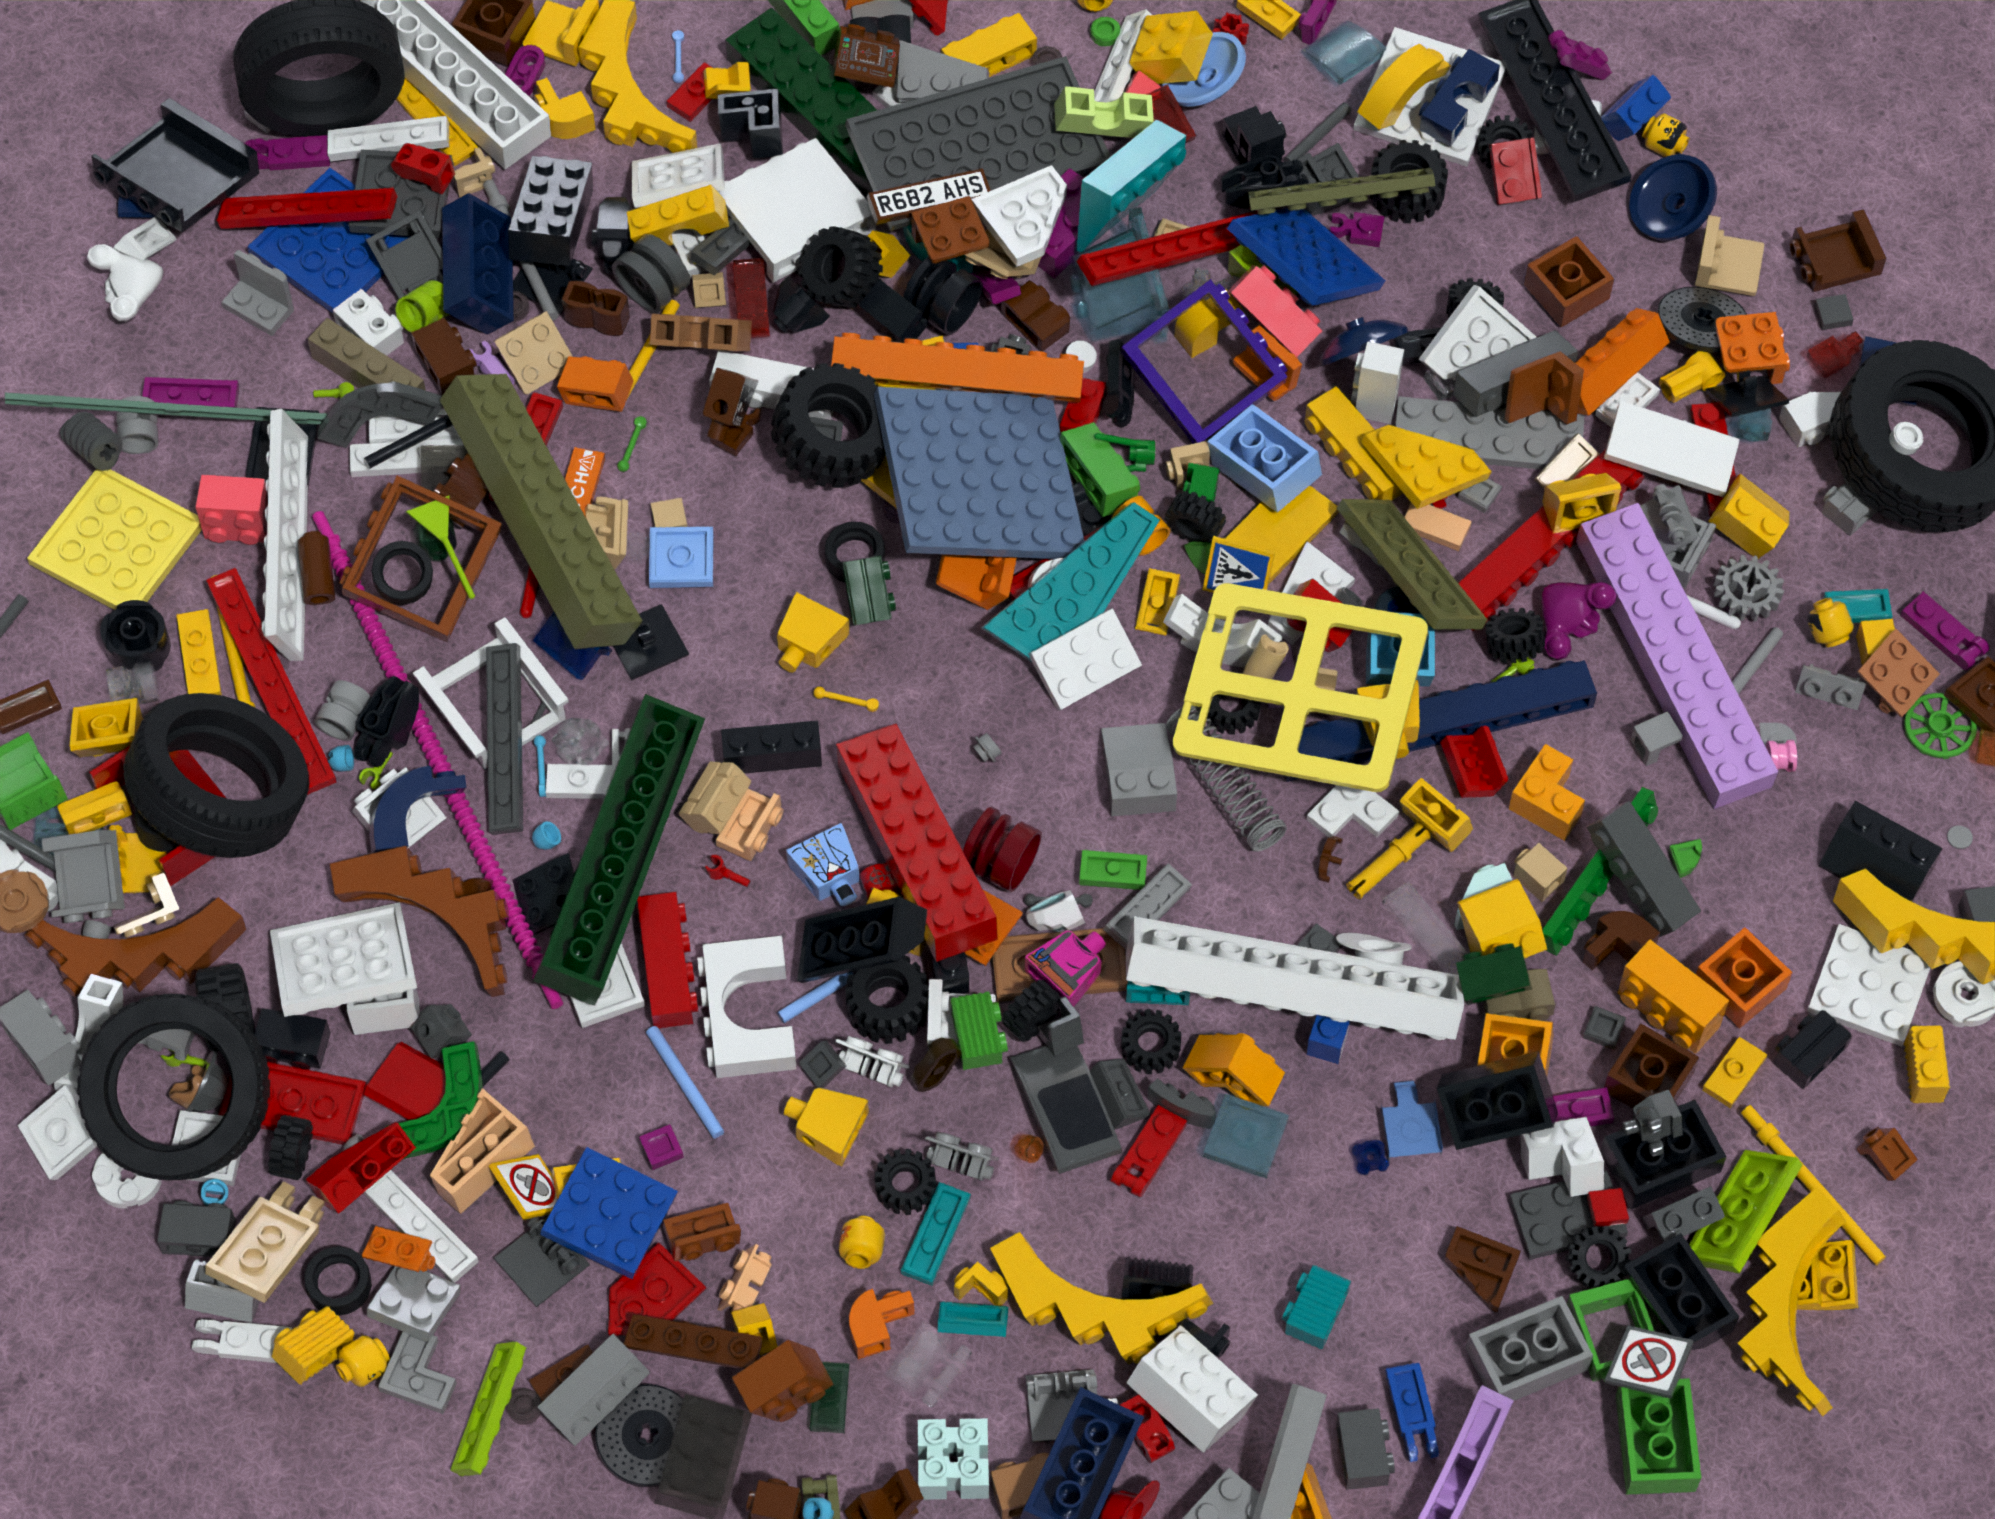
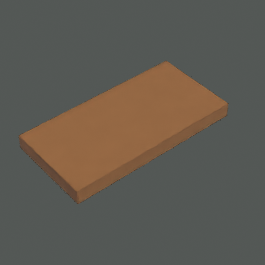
M1104 928L1072 931L1081 941L1092 931H1095L1106 943V947L1096 954L1101 960V973L1085 994L1127 991L1125 949L1103 930ZM1063 932L1007 936L992 956L997 1002L1014 1001L1017 995L1020 996L1023 989L1029 988L1033 982L1036 983L1025 972V956Z

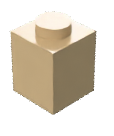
M1538 843L1531 850L1526 848L1517 856L1514 861L1516 867L1513 877L1518 879L1527 890L1543 902L1564 883L1568 868Z

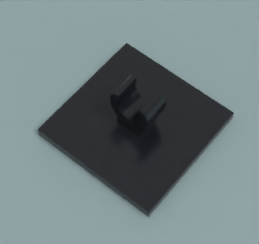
M1750 370L1738 372L1737 382L1706 388V393L1731 417L1789 404V399L1764 376H1750Z
M662 604L639 613L642 623L624 645L613 646L631 681L689 655Z

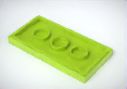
M1744 1150L1717 1196L1725 1217L1697 1230L1689 1244L1704 1267L1734 1273L1741 1272L1803 1165L1797 1157Z

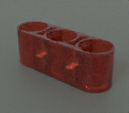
M763 258L733 260L737 319L752 320L751 338L770 337Z

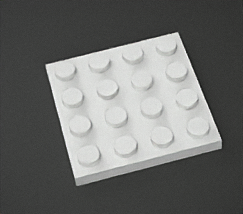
M1394 27L1368 92L1384 71L1400 55L1419 43L1426 49L1430 48L1441 53L1444 60L1451 67L1458 56L1463 57L1467 50ZM1484 56L1500 65L1498 81L1482 103L1472 97H1461L1456 100L1459 105L1468 109V116L1465 128L1451 147L1420 131L1421 117L1418 116L1423 104L1427 100L1431 102L1434 98V92L1440 80L1449 77L1451 74L1450 69L1445 76L1424 84L1407 102L1394 125L1379 130L1358 113L1354 123V130L1394 142L1395 144H1399V140H1406L1407 143L1417 140L1420 145L1427 143L1431 145L1432 151L1437 150L1440 153V158L1467 167L1478 142L1481 127L1485 125L1506 73L1502 61Z
M400 902L270 930L284 1017L303 1015L309 1011L335 1008L346 1003L360 1000L367 1001L374 997L392 993H403L417 988Z

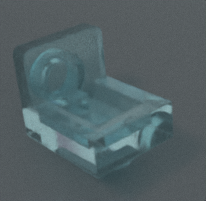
M1771 408L1738 415L1737 438H1744L1753 442L1760 440L1768 441L1772 428Z

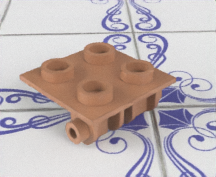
M1896 628L1857 671L1881 696L1880 710L1886 714L1890 711H1895L1900 717L1906 714L1940 675Z

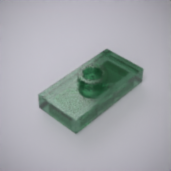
M822 1362L834 1385L825 1390L826 1394L821 1399L812 1403L810 1431L845 1433L850 1364Z

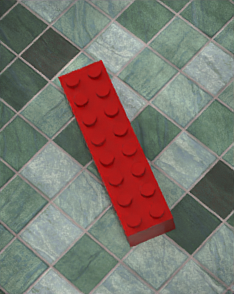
M893 724L836 744L838 768L904 899L927 909L924 939L936 962L998 940L997 917L898 725Z

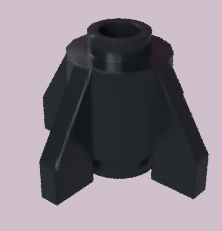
M789 276L779 284L772 311L776 315L773 322L785 333L789 329L796 333L820 326L830 317Z

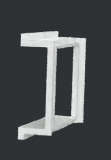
M505 617L494 623L496 639L435 676L431 677L424 666L413 672L415 679L476 759L478 758L484 769L488 767V750H486L444 694L443 690L486 665V647L511 643L520 645L521 674L550 711V713L522 729V746L566 720L563 705L569 702L562 690Z

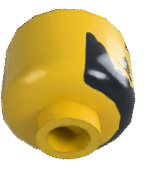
M1665 113L1660 114L1658 117L1653 116L1642 134V137L1645 138V146L1663 157L1675 155L1676 152L1682 154L1690 139L1686 136V124Z
M1824 598L1813 604L1814 609L1807 615V622L1814 640L1819 644H1825V647H1834L1848 641L1850 638L1849 634L1853 631L1854 625L1847 606L1840 601L1833 602L1831 598Z

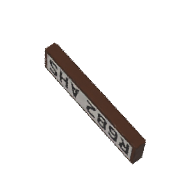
M982 168L870 192L867 195V200L875 224L878 225L910 218L912 212L966 196H970L973 199L991 190Z

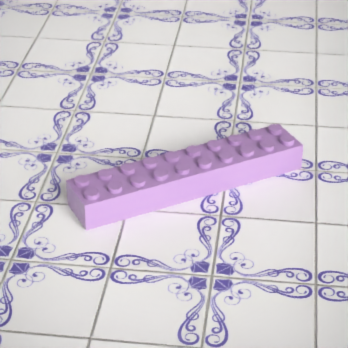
M1639 503L1581 523L1576 542L1596 581L1605 582L1614 588L1617 598L1610 609L1663 712L1668 711L1683 737L1679 743L1713 809L1771 788L1778 770Z

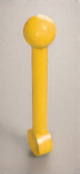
M820 686L816 687L813 691L817 699L826 697L864 706L870 712H875L879 708V702L875 698L866 701L828 692Z

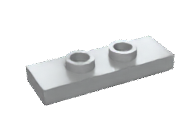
M1168 863L1103 930L1126 950L1133 917L1159 921L1190 890L1192 884Z

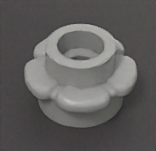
M987 732L980 738L975 737L978 743L973 748L984 762L988 759L995 762V758L1002 752Z

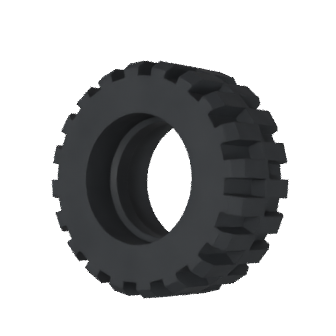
M827 363L816 364L814 370L812 367H807L801 370L799 375L793 376L778 401L771 420L773 427L771 431L772 441L777 443L775 450L780 458H786L785 465L791 471L796 469L800 472L799 477L806 481L810 478L816 481V485L825 487L826 483L832 484L833 488H843L846 482L848 486L859 484L861 479H868L872 476L886 456L874 398V392L877 389L875 385L876 380L869 374L867 377L859 373L860 369L852 366L851 369L844 368V364L833 363L832 367H828ZM821 409L838 412L850 420L856 428L859 438L851 441H837L828 438L815 428L808 413Z

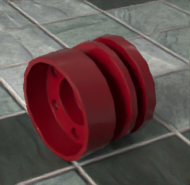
M991 806L983 812L971 829L963 853L972 870L975 869L974 873L976 876L981 878L992 868L991 883L1011 893L1018 888L1032 866L1039 850L1042 832L1022 821L1017 823L1010 831L1011 816L1004 814L1000 817V811Z

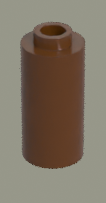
M319 531L306 532L297 541L303 601L308 605L328 604L335 600L329 538L322 535Z

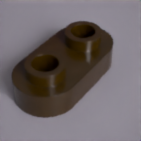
M939 1038L929 1045L928 1052L922 1061L914 1067V1072L911 1076V1080L918 1091H929L946 1078L961 1056V1050L954 1039Z

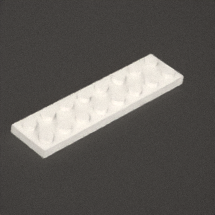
M283 409L270 411V424L267 426L270 446L266 454L269 466V479L266 480L268 507L265 509L267 535L264 537V545L267 551V561L263 567L266 579V592L263 593L265 620L262 622V632L264 637L289 661H302L304 655L305 603L303 601L297 541L307 532L308 485L306 473L308 436Z

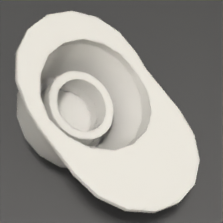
M1342 933L1336 936L1338 943L1355 949L1356 957L1400 965L1403 962L1404 951L1412 948L1407 943L1392 942L1366 934Z

